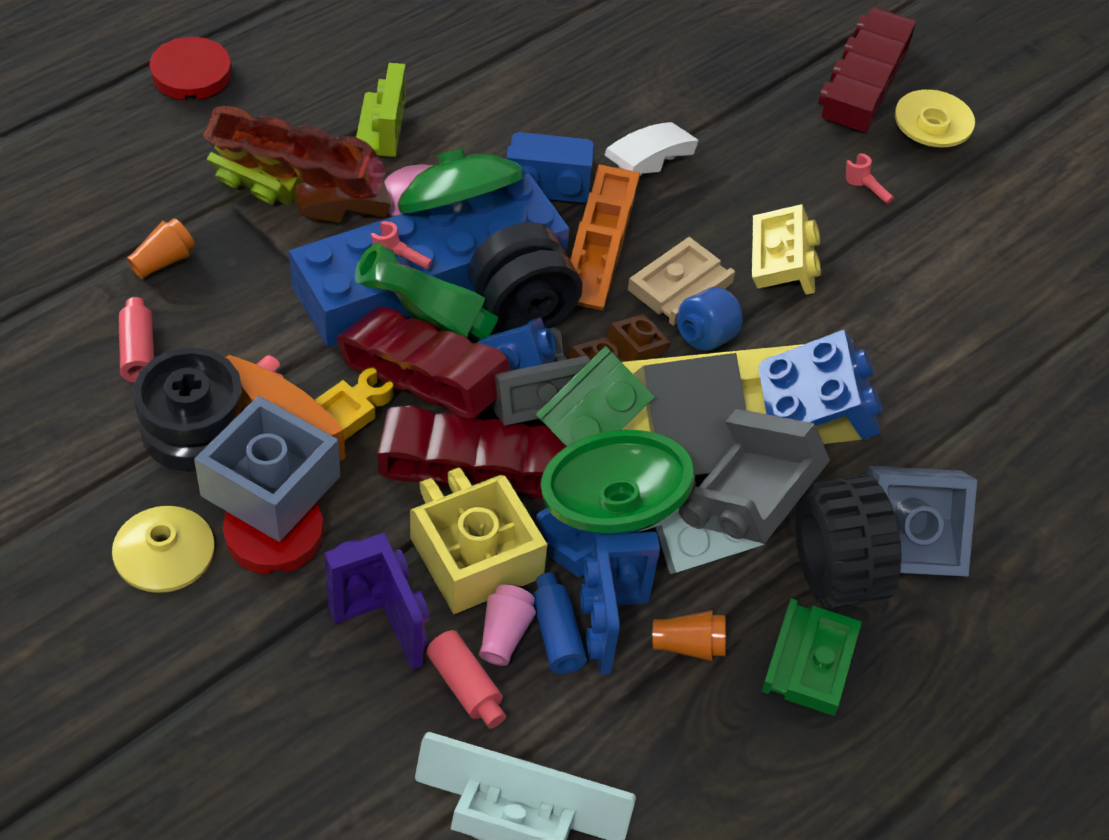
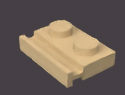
M688 237L630 277L628 291L659 315L663 312L670 318L669 323L675 326L677 324L678 307L684 299L710 287L727 288L733 283L735 271L732 268L728 270L720 265V259Z

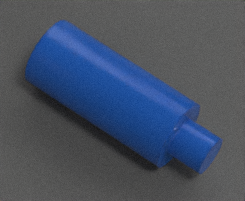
M553 573L541 574L536 578L538 590L533 594L535 598L534 608L550 670L557 674L577 671L586 664L587 658L568 589L564 585L557 584Z

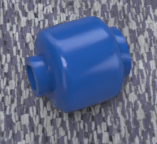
M710 287L684 299L678 307L676 317L677 326L682 338L688 345L700 351H710L733 340L741 331L743 324L742 308L739 301L730 292L720 287Z

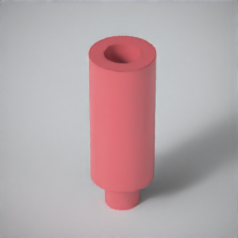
M139 297L129 298L126 301V307L119 312L120 375L130 382H135L139 371L154 358L153 315L151 310L145 307L144 300Z
M447 631L436 637L428 645L426 654L472 719L482 718L489 729L499 726L505 720L506 715L499 706L503 696L457 631Z

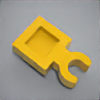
M373 367L366 369L360 374L358 384L354 387H351L342 380L315 399L344 429V441L375 419V406H383L389 403L394 396L393 383L390 381L379 388L371 387L377 383V370Z

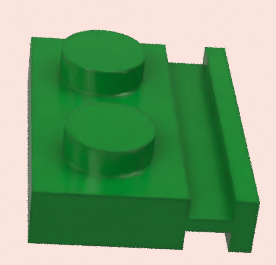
M605 346L536 416L566 446H569L578 440L594 434L622 430L655 396Z
M791 598L762 692L769 694L771 690L785 695V700L835 716L862 621L816 606H812V609L797 605L798 600Z

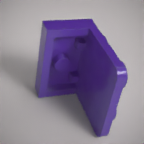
M381 533L360 541H347L338 545L333 550L324 552L328 609L334 623L336 624L383 607L411 669L414 670L422 667L423 649H426L429 645L424 628V623L430 619L429 612L421 592L416 591L412 593L407 579L410 578V574L402 551L400 549L393 551L385 533Z

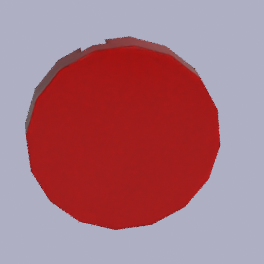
M185 37L167 42L153 53L149 63L154 86L163 94L175 99L186 100L185 95H196V100L208 98L220 92L229 83L232 67L228 51L219 43L207 38Z
M316 502L285 537L278 542L226 511L223 534L229 554L241 567L258 574H271V570L278 571L284 569V573L297 570L314 557L322 545L324 522L319 505Z

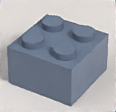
M258 396L194 459L201 497L278 542L285 537L341 477L338 439L261 396Z

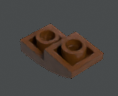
M322 178L296 184L293 190L299 215L316 222L326 220L340 223L345 209L351 210L360 216L376 215L386 218L391 206L384 181L371 178Z
M642 314L611 323L606 337L572 346L567 359L587 356L592 360L605 346L621 362L655 359L669 349L671 342L652 321Z

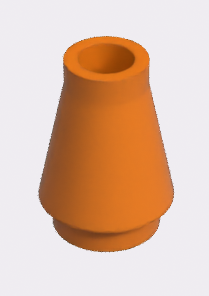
M173 218L167 223L161 221L126 260L135 274L144 279L151 273L190 256L189 251L195 247V242L188 230L177 219Z
M713 610L668 619H654L653 650H665L708 661H713V656L726 657V615H713Z

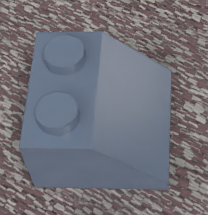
M867 466L866 475H869V477L873 476L879 485L883 487L896 516L901 540L902 560L900 573L969 576L977 479L963 471Z

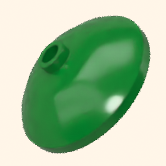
M457 148L438 154L439 164L431 166L418 174L401 194L397 206L400 213H411L455 203L515 183L525 177L523 167L514 161L493 154L465 156L463 148Z
M615 430L585 437L561 450L546 466L541 479V489L547 509L564 524L593 534H626L656 525L680 508L693 489L694 469L687 451L680 444L666 436L642 430Z

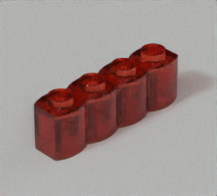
M222 106L214 108L203 135L221 157L246 168L260 167L267 174L277 178L299 177L304 183L316 188L328 189L338 187L343 193L354 198L370 199L376 197L386 172L385 166L374 149L359 138L351 136L332 138L328 133L319 128L311 126L292 128L287 122L271 116L252 118L246 111L236 107Z

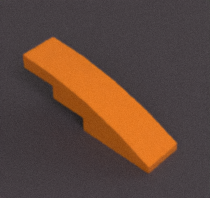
M598 165L593 189L589 193L582 222L580 221L570 259L583 282L582 296L577 306L604 311L639 183V172Z

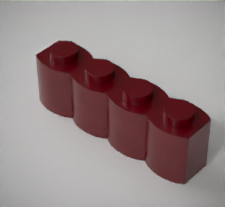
M872 7L868 16H860L854 37H849L842 59L838 58L830 79L832 83L826 81L820 93L818 104L824 106L821 118L865 133L868 131L908 51L917 20L877 7Z
M383 306L376 307L336 337L345 363L356 372L361 374L366 369L373 367L377 370V377L384 383L390 381L395 389H408L415 396L432 404L441 403L453 413L465 418L476 417L497 399L495 375L510 371L509 361L499 349L484 344H472L463 335H457L450 331H439L430 323L414 318L407 319L401 312Z
M417 406L388 408L378 450V474L402 482H422L432 478L438 486L450 488L448 471L460 468L472 486L503 475L506 476L516 494L522 493L528 497L543 500L541 489L543 472L555 455L567 446L547 425L529 427L522 423L504 425L500 419L482 421L475 417L465 418L455 413L435 415Z

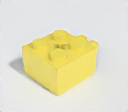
M453 469L448 471L447 474L448 483L453 493L445 497L434 482V479L430 478L420 482V490L425 504L410 510V538L453 615L486 602L488 596L495 593L498 585L506 584L520 588L536 581L538 576L544 574L547 543L506 476L499 475L472 486L462 469Z

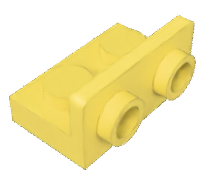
M802 204L753 216L752 278L757 289L800 280L806 295L815 293V277L821 275V268L814 246L820 244V234L816 221L808 220Z

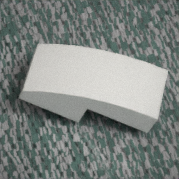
M672 122L660 123L639 129L621 138L606 149L605 156L619 165L618 168L639 172V176H641L642 173L660 172L664 159L671 160L675 159L676 156L694 155L698 139Z

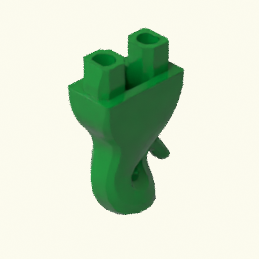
M380 243L370 246L363 253L356 266L355 280L357 283L364 287L392 291L412 318L430 323L439 331H450L457 335H463L466 338L470 335L480 341L483 337L490 336L498 320L497 316L482 308L485 297L414 268L399 264L396 254Z

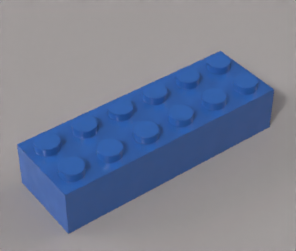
M528 172L525 173L523 179L485 194L427 210L402 213L289 250L292 288L326 347L329 348L338 344L337 336L378 306L397 310L407 319L412 318L403 308L395 293L383 289L364 287L355 280L356 266L360 258L373 245L371 233L382 236L381 222L388 221L394 223L398 229L400 242L433 260L431 267L426 270L408 259L396 255L399 264L414 268L473 292L475 290L468 279V264L475 250L489 236L515 224L523 222L541 223L553 230L567 256L569 227Z

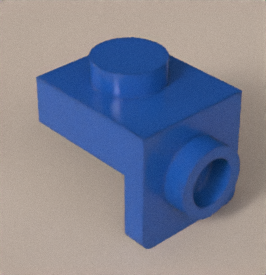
M541 317L530 320L525 326L483 337L478 342V344L499 349L507 357L510 371L552 363L557 352L554 335L549 328L544 327Z
M547 508L537 514V521L540 533L547 543L546 555L578 578L584 575V557L592 556L595 536L602 534L588 533L566 525L554 517Z

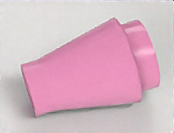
M503 584L498 585L495 593L488 596L483 641L479 656L483 660L495 665H508L513 651L536 615V610L533 607L535 598L531 593L513 585Z

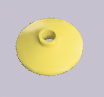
M938 90L910 92L899 100L895 109V120L901 131L911 139L928 146L951 147L959 145L971 136L975 127V118L971 109L959 98Z
M159 506L136 514L120 528L113 542L112 556L117 572L131 586L147 592H171L192 584L205 573L212 562L215 543L209 525L195 512L182 507ZM160 538H168L167 540L162 542L156 541Z

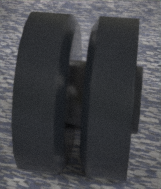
M523 222L503 228L489 236L475 250L468 264V279L475 292L485 297L483 303L485 310L498 317L495 328L500 333L525 326L530 320L541 317L545 328H551L560 323L574 310L582 296L583 282L569 257L566 256L553 230L541 223Z
M190 347L171 350L157 356L139 371L133 386L134 402L143 446L154 460L170 469L187 472L196 471L194 459L244 410L239 372L229 359L212 350Z

